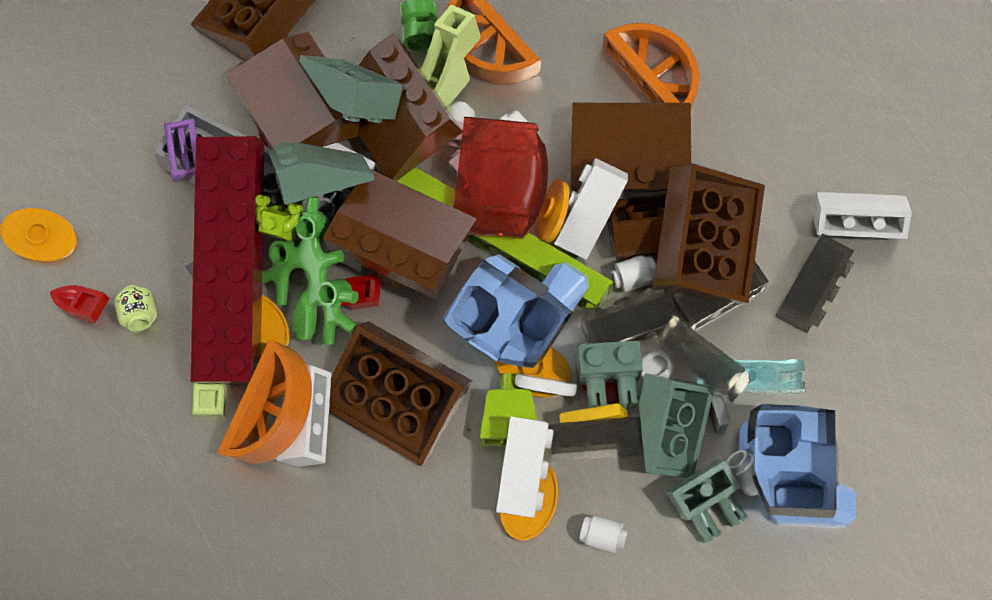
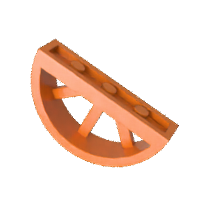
M487 0L449 1L448 7L451 4L461 9L465 6L475 15L477 25L485 28L480 33L481 38L464 57L470 75L489 83L513 84L528 80L540 73L541 60ZM492 37L497 41L495 64L484 62L470 54ZM505 51L516 64L503 65Z
M648 23L625 24L611 29L604 34L602 47L652 103H680L673 94L688 95L684 103H691L692 110L699 87V68L693 52L679 36L666 28ZM628 43H639L638 55ZM648 44L658 46L671 54L670 57L652 70L646 65ZM677 63H680L687 75L689 85L661 82L658 77Z
M269 339L217 451L218 454L249 464L263 463L282 454L298 437L310 410L312 383L305 361L295 350ZM285 394L282 408L273 404L276 398ZM269 413L277 416L270 430L267 420Z

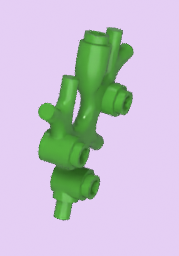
M315 196L307 199L306 210L302 211V217L298 219L296 232L302 241L299 242L297 239L293 241L280 240L271 244L269 256L274 265L272 268L262 271V284L270 281L274 282L276 287L275 304L287 305L289 275L293 269L302 268L308 275L309 283L306 290L299 296L294 307L292 332H295L294 337L301 340L313 338V334L316 333L317 307L320 305L324 309L322 343L333 345L335 342L336 326H340L352 335L358 325L340 309L341 303L355 304L358 300V293L352 291L351 285L344 279L328 280L327 269L332 264L343 262L344 254L341 250L329 253L323 252L320 238L324 237L331 222L319 211V197Z

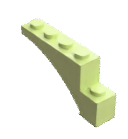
M452 4L434 24L433 38L421 68L446 107L452 103L470 81L464 57L481 38L475 15Z

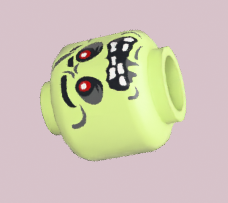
M129 285L118 293L114 299L118 322L122 327L130 331L139 332L146 330L157 318V308L153 293L145 287Z

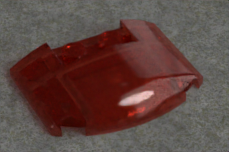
M464 116L453 208L477 219L470 234L524 239L529 229L537 220L547 191L548 158L545 143L543 144L537 133L539 128L536 123Z

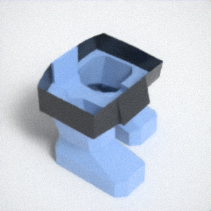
M502 255L489 256L485 260H481L444 315L443 321L456 334L494 360L510 365L534 368L541 363L573 314L574 308L589 287L587 275L564 262L555 264L543 283H541ZM477 330L484 331L483 333L475 334Z
M761 404L752 409L749 421H746L738 430L739 451L745 450L747 453L754 455V474L752 479L769 512V518L776 525L845 529L856 518V491L848 485L839 484V448L836 440L835 410L777 404Z

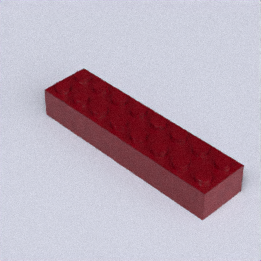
M257 136L196 137L190 382L249 384L261 358L263 234L259 233V226L256 224L257 204L255 199L257 195L264 196L265 143Z

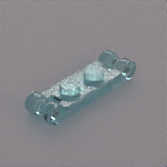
M710 357L695 359V369L698 370V379L695 380V383L715 388L714 392L783 394L806 392L805 381H802V372L805 371V361L734 360L712 359ZM710 371H718V380L710 378ZM781 373H790V381H781Z

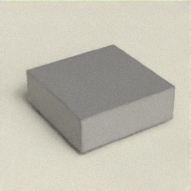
M721 394L713 395L709 410L715 433L725 431L731 422L723 395Z

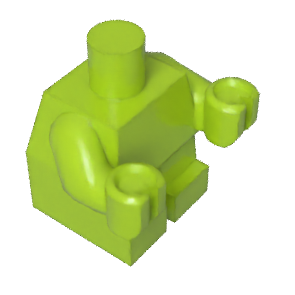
M257 195L255 199L257 204L256 224L259 226V233L287 241L295 240L296 226L303 211V206L291 203L288 208H285L284 206L270 204L269 208H267L270 198Z

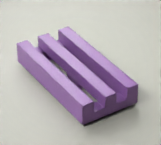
M194 119L164 124L171 174L174 182L180 181L181 178L189 180L192 179V176H195V168L190 169L184 131L185 127H189L195 164L197 130ZM174 129H178L184 170L178 171L172 133Z

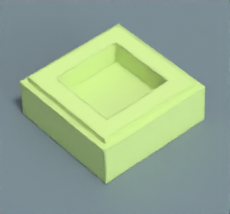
M194 384L193 416L225 417V384Z

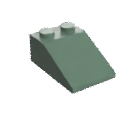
M300 55L299 62L329 106L342 113V118L354 122H359L360 118H364L375 123H381L382 119L395 120L403 84L346 59Z
M291 142L277 144L274 149L268 150L276 184L285 205L375 180L362 154L303 143L292 144Z
M645 373L638 404L646 472L687 478L695 473L715 388L687 380Z

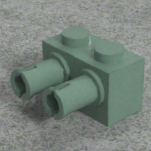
M640 341L578 344L575 353L577 385L587 386L588 408L596 407L597 399L598 407L608 405L605 383H617L619 404L626 409V404L628 403L629 408L637 407L639 401L637 398L636 381H639L643 372Z
M716 459L665 491L679 517L685 520H692L704 543L714 540L713 536L717 538L722 534L707 511L712 505L718 503L730 527L740 524L739 520L744 521L748 518L734 495L741 486L726 460Z

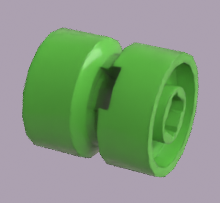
M405 0L400 5L401 23L403 24V44L410 50H428L435 30L434 24L438 20L436 2L434 0Z

